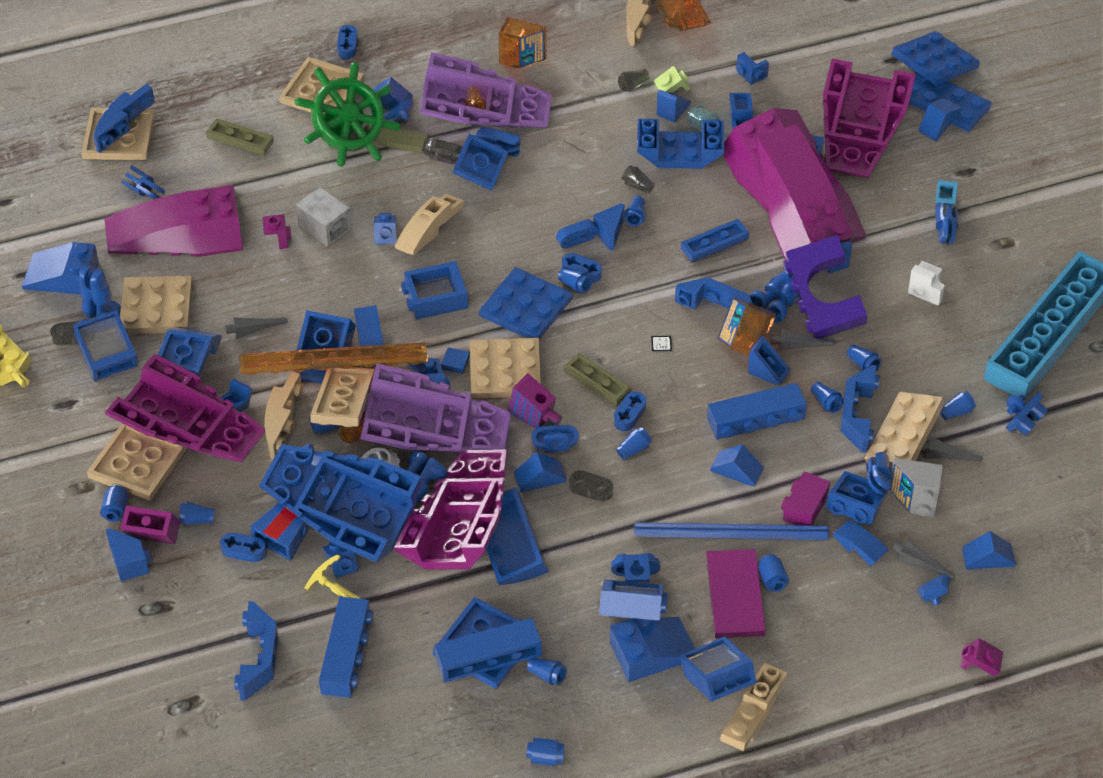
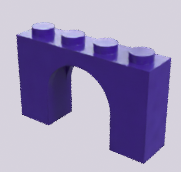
M838 235L786 251V260H783L786 273H791L793 280H790L793 293H798L800 300L797 301L801 314H806L807 320L804 323L808 334L812 333L814 338L820 339L867 324V314L860 295L836 303H824L813 297L808 289L811 279L817 273L845 264V254Z

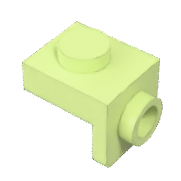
M674 66L654 80L658 89L671 93L681 86L686 91L691 89L687 83L689 81L688 76L683 70L679 72Z

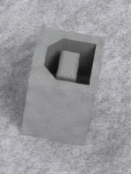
M321 187L296 204L298 226L327 247L352 229L350 208Z

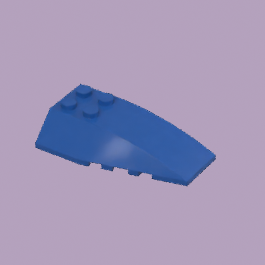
M282 444L259 487L334 545L378 563L394 549L409 516L415 508L422 478L419 475L377 458L365 459L359 458L357 455H338L330 451L318 452L310 448Z

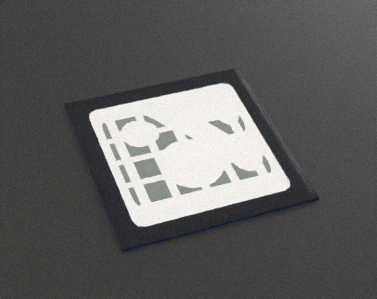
M651 336L652 351H672L671 336Z

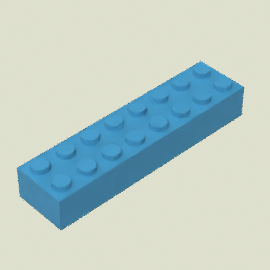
M1079 251L989 359L986 365L984 381L1011 395L1018 397L1023 395L1027 399L1103 304V262Z

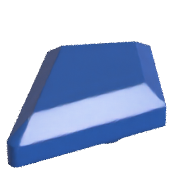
M403 100L394 105L384 115V119L395 121L401 118L403 122L407 121L410 118L407 111L414 103L412 100Z
M405 356V361L413 372L421 374L442 373L440 359Z
M943 574L919 587L917 591L924 602L931 600L932 605L941 603L940 596L947 594L951 581L949 575Z

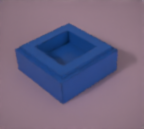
M448 347L441 362L442 370L463 374L470 358V352Z

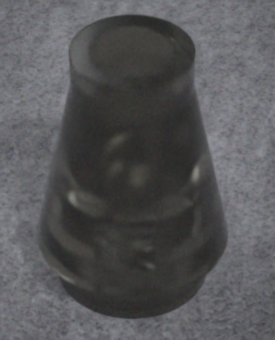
M647 69L623 72L618 77V84L621 90L632 92L642 83L648 81L650 75Z
M630 165L624 171L621 178L625 181V185L643 191L646 194H649L655 186V183L637 166Z

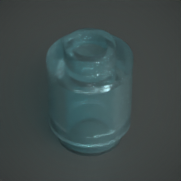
M701 105L692 107L688 112L689 124L702 130V120H720L717 114Z

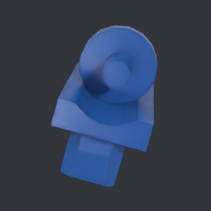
M1037 392L1026 404L1024 402L1026 398L1023 395L1019 397L1016 395L1010 396L1006 401L1008 406L1007 412L1011 415L1013 413L1017 415L1005 428L1010 432L1016 428L1026 436L1036 425L1027 417V414L1031 415L1038 422L1048 411L1039 402L1043 396Z

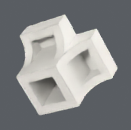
M921 261L919 265H915L911 270L908 293L939 306L943 299L945 287L940 282L942 269L924 261Z

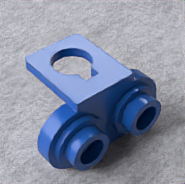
M571 425L541 426L536 428L531 436L532 444L537 449L544 450V453L568 451V448L574 447L579 440L578 430Z
M651 553L619 554L611 562V571L617 576H625L626 582H649L650 575L660 571V561Z

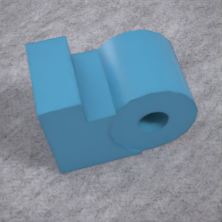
M938 180L935 203L955 205L958 182Z

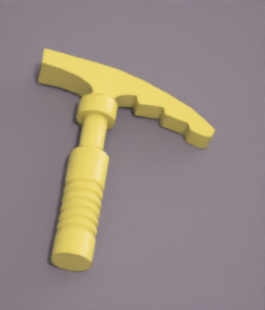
M340 555L333 556L324 562L313 573L304 587L306 590H311L313 585L319 581V584L331 588V591L338 596L361 599L340 584L331 582L327 576L323 575L324 570L327 571L329 565H332L341 558Z

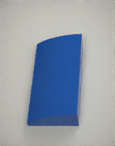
M516 487L503 492L501 516L486 548L499 585L526 581L549 572L523 499Z

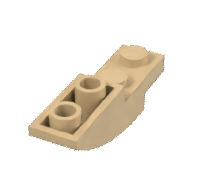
M628 0L626 32L630 46L634 47L638 39H642L645 26L648 27L650 24L651 14H649L651 0Z
M444 194L441 198L432 196L406 225L395 244V248L407 254H416L439 235V227L464 208V200L448 194Z
M291 371L283 388L274 386L268 399L265 412V431L271 459H274L282 444L286 445V438L288 434H292L295 427L292 413L297 397H301L304 389L300 373Z
M763 664L756 675L757 683L750 685L744 693L743 701L723 730L720 741L742 751L745 750L750 741L753 742L784 684L787 672L769 664Z

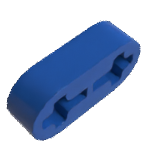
M352 25L342 26L338 31L337 49L338 56L342 59H351L356 56L357 29Z
M586 219L560 229L556 234V240L562 248H571L592 240L598 234V228L592 220Z
M574 253L566 254L562 258V268L587 272L592 277V283H596L601 279L602 267L600 263Z
M631 392L624 398L614 413V426L618 430L628 431L635 426L646 409V397L641 392Z
M228 533L220 540L221 551L229 558L259 562L265 558L267 553L265 542L258 537ZM255 547H258V548H259V549H256L255 552H251V550H254Z

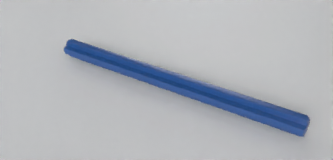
M636 522L634 534L636 537L827 540L829 529L828 526Z

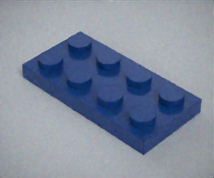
M914 72L916 75L909 104L926 111L929 103L946 98L962 108L961 112L951 123L952 125L970 132L991 108L992 102L946 81L935 86L917 72Z

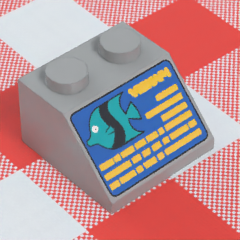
M894 458L890 493L910 514L934 517L943 465Z

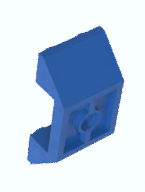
M638 118L637 153L658 168L702 169L724 154V120H702V132L659 131V119Z
M179 327L168 329L158 355L200 377L209 353L216 354L222 335Z

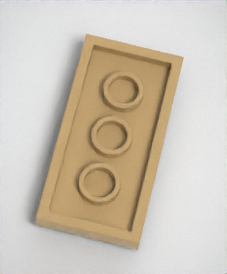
M329 365L311 412V423L358 427L371 389L375 369Z
M899 392L865 456L866 463H868L871 457H876L875 454L877 452L886 453L889 458L890 468H893L894 458L916 461L945 404L943 397Z

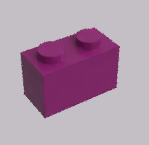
M804 471L800 479L794 480L790 497L786 496L781 506V509L784 510L783 521L793 525H813L829 496L830 481Z
M126 506L120 529L126 535L136 539L175 544L181 521L171 512Z

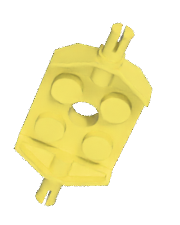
M0 325V357L3 358L0 361V386L11 381H17L21 387H25L30 382L23 375L29 368L31 362L28 352L25 354L3 332Z

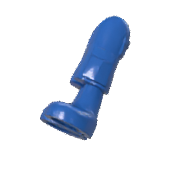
M83 264L80 268L78 279L80 295L83 298L81 307L84 315L87 318H93L95 315L98 317L104 312L117 310L120 316L121 306L116 301H111L112 294L104 271L98 268L94 269L93 266Z
M784 269L765 286L766 293L756 290L750 294L751 301L758 315H763L766 311L767 320L776 323L786 318L788 313L786 307L792 306L799 297L798 293H793L790 280H793L791 273H786Z
M414 451L408 457L409 467L407 471L414 474L421 473L422 479L416 500L417 504L429 490L427 483L431 480L437 482L439 479H444L448 473L437 460L430 458L428 461L424 453Z

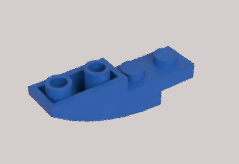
M145 84L132 95L123 92L105 110L94 132V141L98 153H101L131 130L129 122L155 103L151 86Z

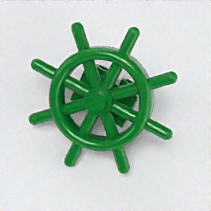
M356 62L351 64L349 78H338L332 81L328 79L320 67H316L314 73L323 87L316 94L313 101L300 97L294 101L297 106L311 109V118L315 130L304 137V142L310 144L321 137L329 147L332 146L339 149L337 165L339 167L345 165L347 151H357L365 147L375 161H380L382 155L373 141L380 134L382 127L395 131L401 128L400 123L384 119V109L380 99L391 92V87L385 85L375 92L370 86L357 80L359 64ZM337 90H347L345 101ZM355 93L364 99L357 103L355 101ZM328 94L337 105L336 107L323 104ZM370 106L372 116L364 114L362 110ZM365 123L372 125L368 134L362 128ZM355 132L360 139L350 140L349 135Z

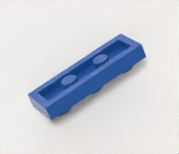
M736 219L681 242V249L691 262H695L749 239V231L739 219Z

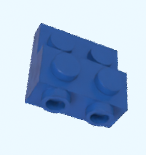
M469 134L452 173L492 191L508 151L504 150L500 145L484 141L478 135Z
M844 471L829 493L826 509L831 510L835 515H845L853 518L859 524L866 523L871 525L877 517L880 506L887 497L889 490L885 494H878L871 489L868 479Z

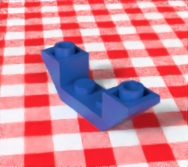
M709 277L682 282L676 285L675 302L694 310L703 298L728 309L732 300L736 299L746 306L738 329L752 335L757 334L759 318L749 294Z
M871 365L847 379L840 431L861 452L867 453L868 443L873 444L874 430L870 429V419L856 418L857 409H853V405H858L859 397L872 398L873 390L879 388L880 375H875L876 365Z
M249 601L248 611H243V626H247L248 636H260V647L263 648V653L258 654L257 665H241L239 675H235L234 688L239 690L240 700H247L274 679L278 645L277 624L254 601Z

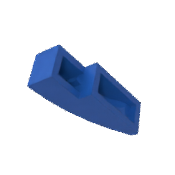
M729 93L731 132L734 127L753 118L751 93Z
M377 306L355 308V324L363 367L375 369L376 364L387 366Z

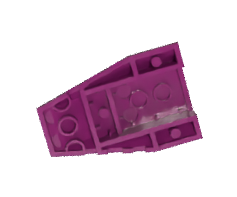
M832 59L823 91L826 165L833 172L869 178L907 112L916 74L894 70L893 79L852 72L853 62Z
M772 108L734 127L724 142L723 156L736 181L761 204L766 212H769V209L766 205V190L762 180L763 171L762 166H760L756 137L797 124L817 151L815 141L798 110Z
M797 124L756 137L760 166H762L763 171L762 180L766 190V205L769 209V223L785 260L786 251L838 235L840 242H853L866 237L850 196Z
M233 185L168 195L138 204L104 218L108 253L138 254V252H149V255H158V252L170 253L171 256L191 253V257H201L243 251Z
M155 353L142 367L141 379L125 399L117 397L105 411V415L147 436L199 453L237 462H243L265 434V428L243 411L238 412L233 408L234 404L228 399L224 401L216 394L217 391L210 385L208 387L201 382V378L195 373Z
M507 449L462 451L446 470L448 475L444 479L437 481L434 492L431 495L427 494L422 500L423 505L420 509H414L409 516L394 546L395 551L423 569H470L485 552L501 516L508 456Z

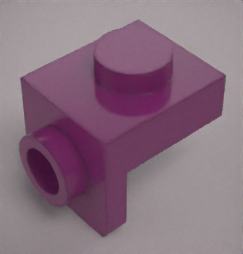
M285 215L263 216L264 235L277 234L279 249H287V239H292L291 228L286 226Z
M979 638L963 648L961 652V668L966 670L975 665L995 676L1001 670L1003 651Z

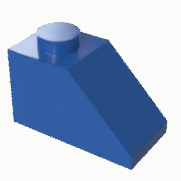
M111 528L106 529L108 543L120 581L148 574L147 563L152 562L148 548L143 549L139 539Z

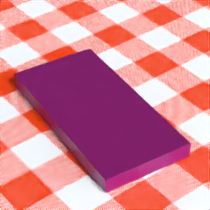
M756 550L706 551L715 638L765 636Z

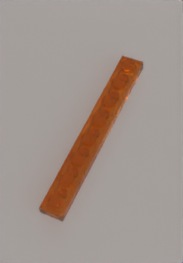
M425 342L239 354L240 374L255 375L265 372L280 373L281 371L301 372L311 369L326 370L328 368L348 369L357 366L373 367L376 364L389 366L404 363L419 364L427 362V350Z

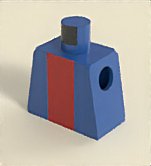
M278 503L251 525V532L253 537L261 538L265 542L266 548L291 561L308 533V524L281 503Z

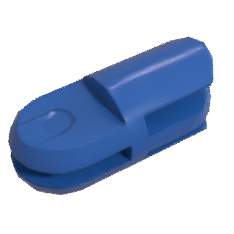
M483 127L477 131L476 135L491 144L500 145L504 150L508 151L507 155L519 156L521 136L489 127Z
M133 165L129 169L142 177L139 179L128 172L125 176L137 183L136 187L125 180L121 182L124 186L141 196L148 195L153 199L161 198L151 192L152 188L165 194V189L155 184L154 179L150 175Z
M937 203L935 206L938 240L942 244L946 242L947 245H951L955 240L956 230L958 229L957 206H954L952 209V205L946 204L943 209V203Z
M877 452L875 454L876 457H871L868 463H866L867 479L872 490L878 494H885L892 486L890 462L886 453Z

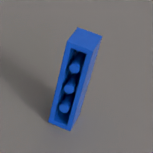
M794 383L708 404L707 420L716 440L730 438L734 435L751 433L759 429L776 427L780 424L805 419L807 403L798 384Z
M339 596L319 677L320 692L323 695L351 698L353 688L357 689L359 673H357V669L363 665L364 652H362V648L368 644L369 631H367V626L372 625L374 611L370 610L369 600Z
M532 618L517 620L504 626H494L489 630L469 633L463 637L452 640L446 639L434 644L435 658L444 683L542 656L541 640Z

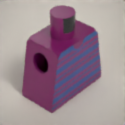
M527 373L513 387L508 412L535 429L541 427L545 422L555 426L562 420V416L554 411L555 396L530 374Z

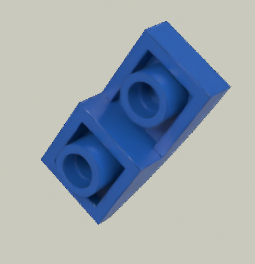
M850 520L832 534L848 552L854 549L870 567L889 550L874 535Z

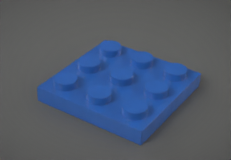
M936 31L893 47L891 53L892 56L935 86L976 70L980 64V61L973 57L972 54L964 51L956 43L951 42Z
M515 267L479 309V316L525 338H539L540 340L571 302L573 293Z
M474 597L439 643L446 639L452 640L463 637L469 633L489 630L494 626L511 624L519 619ZM516 663L471 676L498 689Z

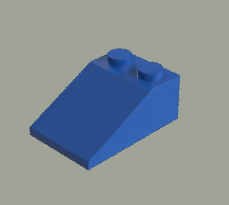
M72 242L33 253L22 289L80 294L78 276L81 266L88 264L97 269L99 264L95 244Z
M306 310L291 371L300 373L301 380L322 384L328 366H343L356 327L353 321L348 318Z
M660 617V621L632 618L610 626V645L628 682L682 665L680 655L695 649L679 617Z

